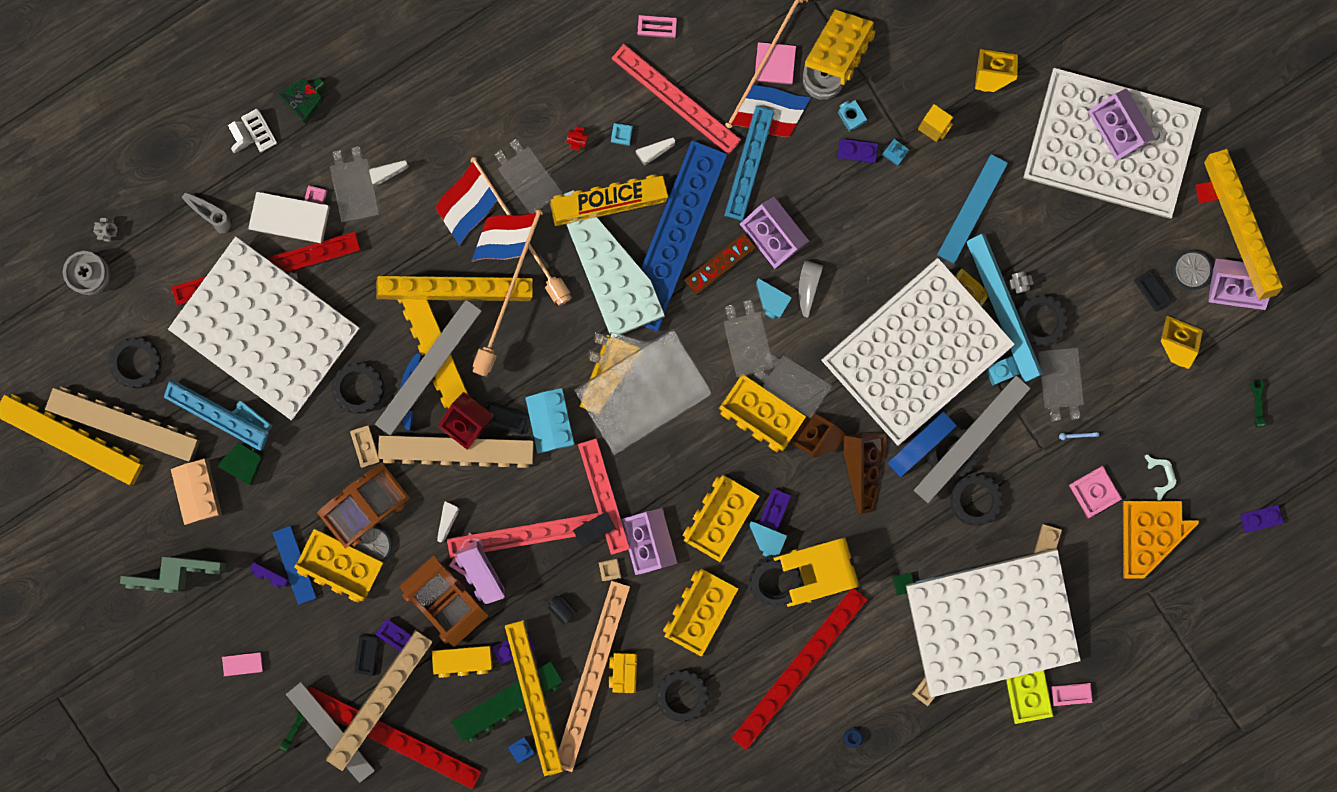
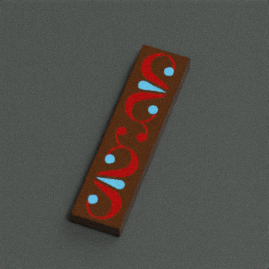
M743 233L684 281L694 294L697 295L756 247Z

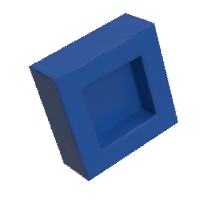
M525 737L508 747L518 764L535 753Z

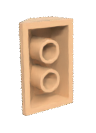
M202 459L171 469L184 525L222 516L209 460Z

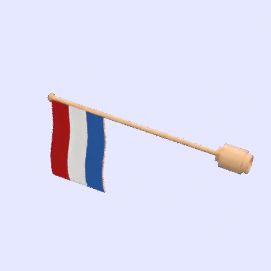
M795 0L728 123L726 122L727 128H732L733 126L749 128L755 106L757 105L774 110L768 134L781 137H789L811 97L796 96L775 88L753 84L798 2L803 3V1L808 2V0Z
M476 157L471 158V165L464 175L443 195L436 206L437 212L459 246H461L468 233L486 217L497 200L505 213L511 215L478 164V158ZM529 244L530 252L548 278L547 286L545 287L546 291L558 306L565 304L571 299L569 289L561 277L556 278L555 276L552 278L531 244Z
M539 209L535 211L536 213L521 216L498 215L487 218L471 260L474 262L482 259L506 260L520 257L487 348L483 347V350L478 349L474 360L473 372L487 377L488 373H491L497 357L491 348L540 214L542 215V211Z

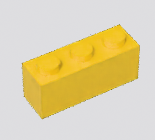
M934 104L922 120L918 130L935 142L939 138L943 140L953 125L950 122L953 117Z
M491 646L432 651L433 673L438 674L439 678L450 677V673L458 672V676L469 675V671H477V674H488V670L493 669Z

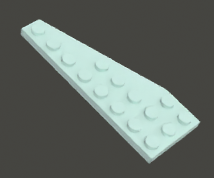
M573 190V191H570V192H568V193H565L564 195H565V196L572 195V193L575 192V191H574V190ZM597 217L567 223L611 338L665 317L651 280Z

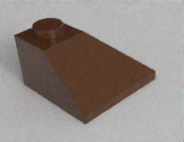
M809 411L789 443L816 458L835 451L846 433L828 420Z

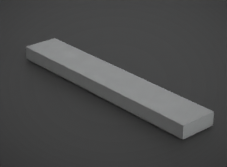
M299 682L286 693V696L327 745L333 749L344 732L306 686ZM359 750L355 752L346 765L347 769L359 783L375 771Z

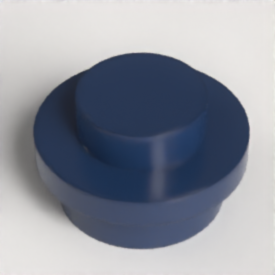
M850 728L844 733L843 739L847 746L854 748L862 743L863 735L858 729Z

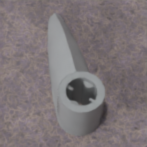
M184 193L182 196L183 200L201 217L211 223L217 232L226 233L230 230L231 221L224 211L198 197Z
M807 260L804 261L800 275L799 302L803 316L808 318L823 265Z

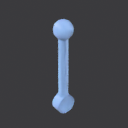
M1099 432L1081 434L1061 433L1059 438L1065 440L1066 438L1097 437Z

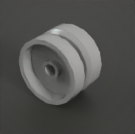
M807 66L804 67L803 85L812 97L819 100H828L835 97L841 91L843 85L840 84V77Z
M76 252L64 263V281L68 287L80 294L89 296L98 294L106 288L110 280L111 274L108 264L103 258L92 252Z

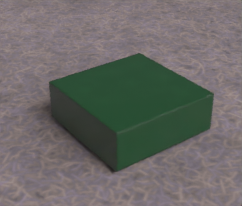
M911 572L892 577L896 596L907 594L906 585L914 583Z

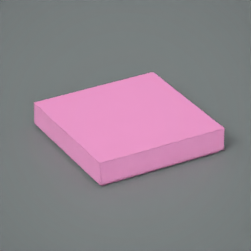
M758 43L755 73L771 44ZM775 44L756 81L792 85L796 46Z
M1103 466L1069 484L1087 518L1094 516L1122 499Z

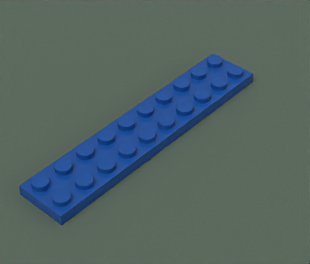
M694 141L690 143L641 268L651 280L664 314L727 157V154ZM663 318L648 323L643 327L658 332Z

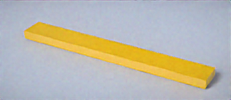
M524 620L505 625L544 777L563 772Z

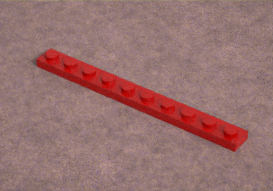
M352 232L325 240L322 244L315 243L266 259L285 273L359 252L361 249L356 233ZM206 277L172 286L176 305L186 304Z
M854 588L849 590L732 735L731 738L745 750L748 749L867 601L864 596Z
M310 685L307 688L333 720L347 727L359 712L358 709ZM380 720L376 722L367 737L473 789L481 773L480 770Z

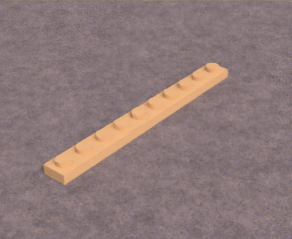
M611 581L558 751L562 768L570 772L573 771L630 588V586Z

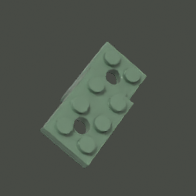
M162 557L160 579L121 576L120 584H126L125 588L141 589V586H145V590L160 591V588H164V592L179 593V590L185 589L187 571L201 572V569H205V573L220 574V571H226L227 563Z

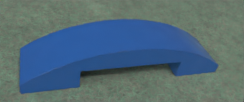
M416 354L408 364L400 389L421 362V354ZM409 411L402 420L405 429L408 431H412L413 411Z
M945 412L941 413L888 462L889 466L901 477L957 425Z

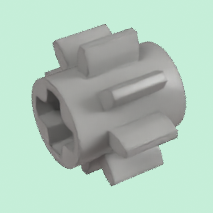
M100 218V222L94 223L93 232L97 235V240L110 242L111 237H116L118 227L114 224L113 219Z
M1026 271L1012 274L1013 279L1009 281L1010 289H1015L1016 293L1029 291V285L1034 284L1032 275L1027 276Z

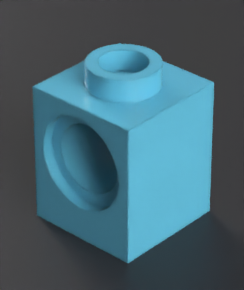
M848 100L840 105L841 109H839L838 114L849 132L866 123L867 118L856 100L853 102ZM853 110L857 117L850 119L847 117L846 112Z

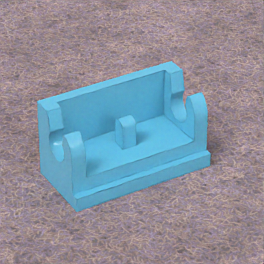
M239 401L237 408L232 411V413L267 432L273 426L243 401Z

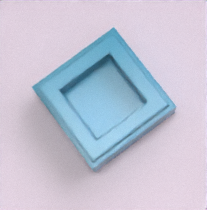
M614 123L611 143L630 146L633 126Z

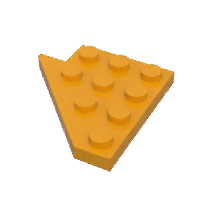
M1123 501V578H1145L1199 524V521H1182V501Z

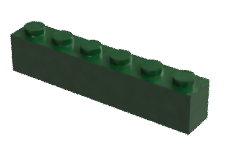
M552 661L537 669L543 693L548 690L554 692L562 687L560 683L563 682V679ZM520 682L514 683L451 722L462 742L468 740L470 743L479 737L477 733L484 730L486 733L495 727V722L499 720L504 722L511 718L510 713L513 711L521 712L526 709Z

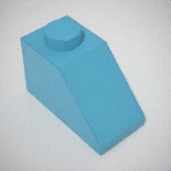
M758 278L756 286L762 308L766 311L765 315L774 320L776 317L780 319L792 297Z
M1014 356L992 364L986 369L992 386L1021 374Z
M751 521L749 526L759 550L763 551L762 555L765 557L768 555H779L787 536Z

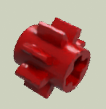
M575 126V130H569L566 143L571 144L570 149L579 151L580 147H586L588 134L584 133V128Z

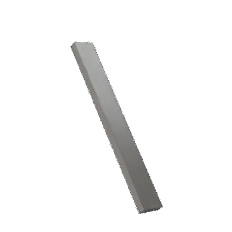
M465 300L377 420L376 426L390 436L393 434L482 311Z
M1015 376L913 491L926 503H929L1031 388Z

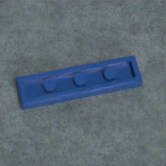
M289 526L272 532L298 605L316 599L317 596L309 575L304 577L298 574L297 569L294 568L301 556V552L292 527Z

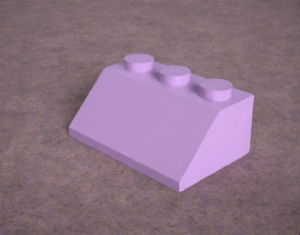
M1127 88L1113 94L1088 111L1116 161L1156 138Z
M774 196L762 203L740 223L741 227L774 269L809 242Z
M1216 259L1211 277L1209 302L1266 310L1269 298L1258 300L1244 262Z
M662 508L621 519L630 548L629 553L635 575L677 564Z
M478 540L457 551L455 559L459 567H464L467 572L465 577L468 583H473L476 590L474 593L478 600H483L484 604L503 599L505 597V588Z

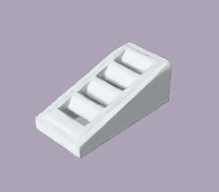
M255 109L241 117L260 152L278 144L259 109ZM258 116L259 119L249 124L248 121ZM262 123L263 126L253 131V127ZM266 130L267 133L257 138V134ZM270 137L271 140L262 145L260 144V141Z
M669 138L636 150V154L643 165H647L675 146L674 138Z
M404 160L370 169L372 184L377 186L409 167L407 161Z
M446 501L443 506L437 540L441 543L445 541L460 511V508Z

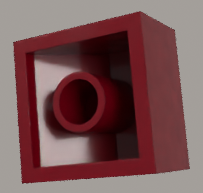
M463 392L451 404L437 427L468 450L487 427L494 415Z

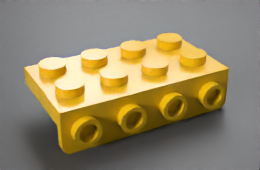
M834 10L808 55L805 66L840 77V84L845 85L847 80H851L854 72L853 69L859 66L861 55L866 53L869 41L872 42L874 39V22Z
M743 374L719 407V410L722 411L720 415L728 420L732 418L737 421L736 425L742 430L746 431V429L752 431V436L760 442L764 439L770 443L768 447L775 452L779 450L783 452L806 418L799 411Z
M722 475L721 478L717 476L712 484L715 487L711 494L707 493L702 501L705 504L703 509H698L692 518L695 520L693 526H688L682 535L686 537L684 539L686 543L719 562L723 559L759 497L725 475Z
M314 529L294 568L297 569L298 574L304 577L310 575L315 578L314 582L323 586L326 583L332 586L331 590L339 594L344 592L350 595L349 599L359 603L360 600H366L384 562L351 546L345 549L339 540Z
M703 569L700 572L695 571L691 578V581L694 583L691 588L687 587L682 595V598H684L682 605L677 604L672 613L675 618L672 623L668 621L663 630L666 633L664 637L701 657L738 591V588Z

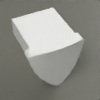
M233 122L228 125L237 141L231 148L233 153L244 149L254 142L243 122Z

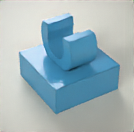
M894 139L882 155L898 166L909 152V149Z

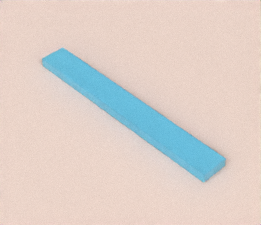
M985 233L966 241L1002 330L1015 344L1010 349L1023 381L1028 382L1043 375Z

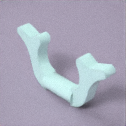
M1145 455V459L1148 461V469L1153 468L1155 465H1162L1165 468L1168 484L1164 487L1154 488L1157 492V500L1161 501L1164 493L1176 484L1172 464L1167 460H1156L1149 455Z

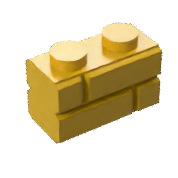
M614 653V657H610V669H613V676H609V688H613L612 692L636 693L637 654Z

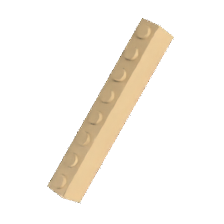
M61 386L59 390L52 389L45 410L177 458L193 462L200 444V440L195 439L197 435L185 432V435L178 433V428L169 425L167 428L161 427V422L149 419V422L142 420L143 416L133 412L131 415L125 414V409L113 406V409L106 407L107 403L97 399L94 403L88 400L89 396L80 393L77 396L70 394L71 390Z
M379 436L378 459H383V463H395V460H402V464H414V460H419L421 464L433 465V461H441V465H452V462H460V466H471V462H478L479 466L490 467L491 463H498V467H510V464H517V468H529V464H533L534 441L476 439L472 446L466 450L452 438Z
M417 630L414 631L326 757V761L341 771L344 770L432 644L429 638Z

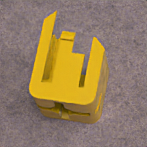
M846 537L798 551L795 549L789 554L773 558L774 561L780 559L783 571L799 567L804 586L789 590L792 603L787 604V607L804 602L809 603L811 600L860 586L854 565H851L850 562L851 555Z

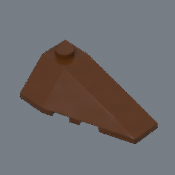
M854 433L844 435V457L858 514L874 511L879 490L878 486H876L877 480L883 471L880 469L882 458L886 457L887 433Z

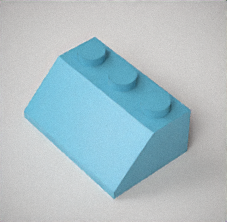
M562 388L525 397L537 454L575 446Z

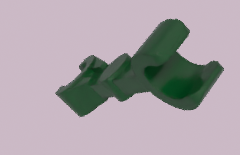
M1254 380L1250 382V388L1255 399L1256 417L1254 423L1256 428L1265 426L1261 398L1264 387L1263 380H1259V388L1254 386Z
M297 710L293 726H291L288 735L279 747L284 752L289 749L293 737L298 732L301 723L306 719L299 710Z

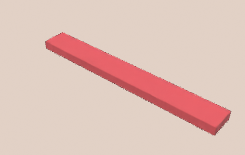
M625 44L612 57L614 62L729 155L739 144L740 138Z
M599 513L447 539L450 558L457 557V551L464 543V547L474 542L473 538L483 541V551L488 552L576 537L573 530L599 516Z

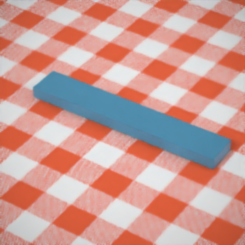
M755 106L724 216L740 221L744 219L774 110Z
M992 154L989 156L937 256L952 264L955 263L1006 168L1007 162Z
M174 380L169 381L164 395L165 399L260 451L264 448L269 432Z

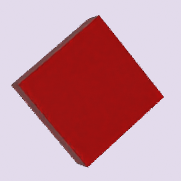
M1212 182L1195 185L1199 204L1219 200Z

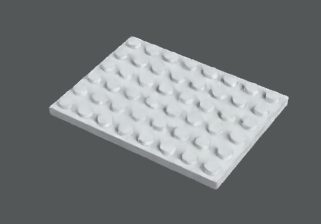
M1053 68L1023 178L1171 219L1201 108L1127 88L1156 138L1116 161L1088 111L1113 94L1126 89V87Z
M238 237L233 239L168 328L169 331L290 420L295 418L360 329V327Z
M937 257L822 358L821 361L890 438L899 445L1015 344Z
M1057 549L906 585L930 697L1080 661Z

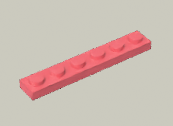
M597 439L580 443L578 446L598 513L601 515L608 512L616 527L613 531L605 534L611 555L629 550L630 548Z

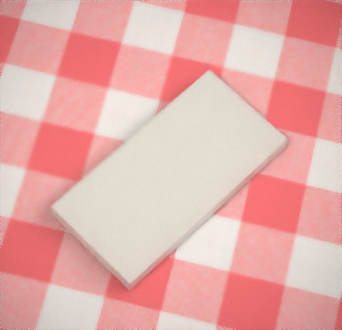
M256 192L248 229L322 244L330 206Z

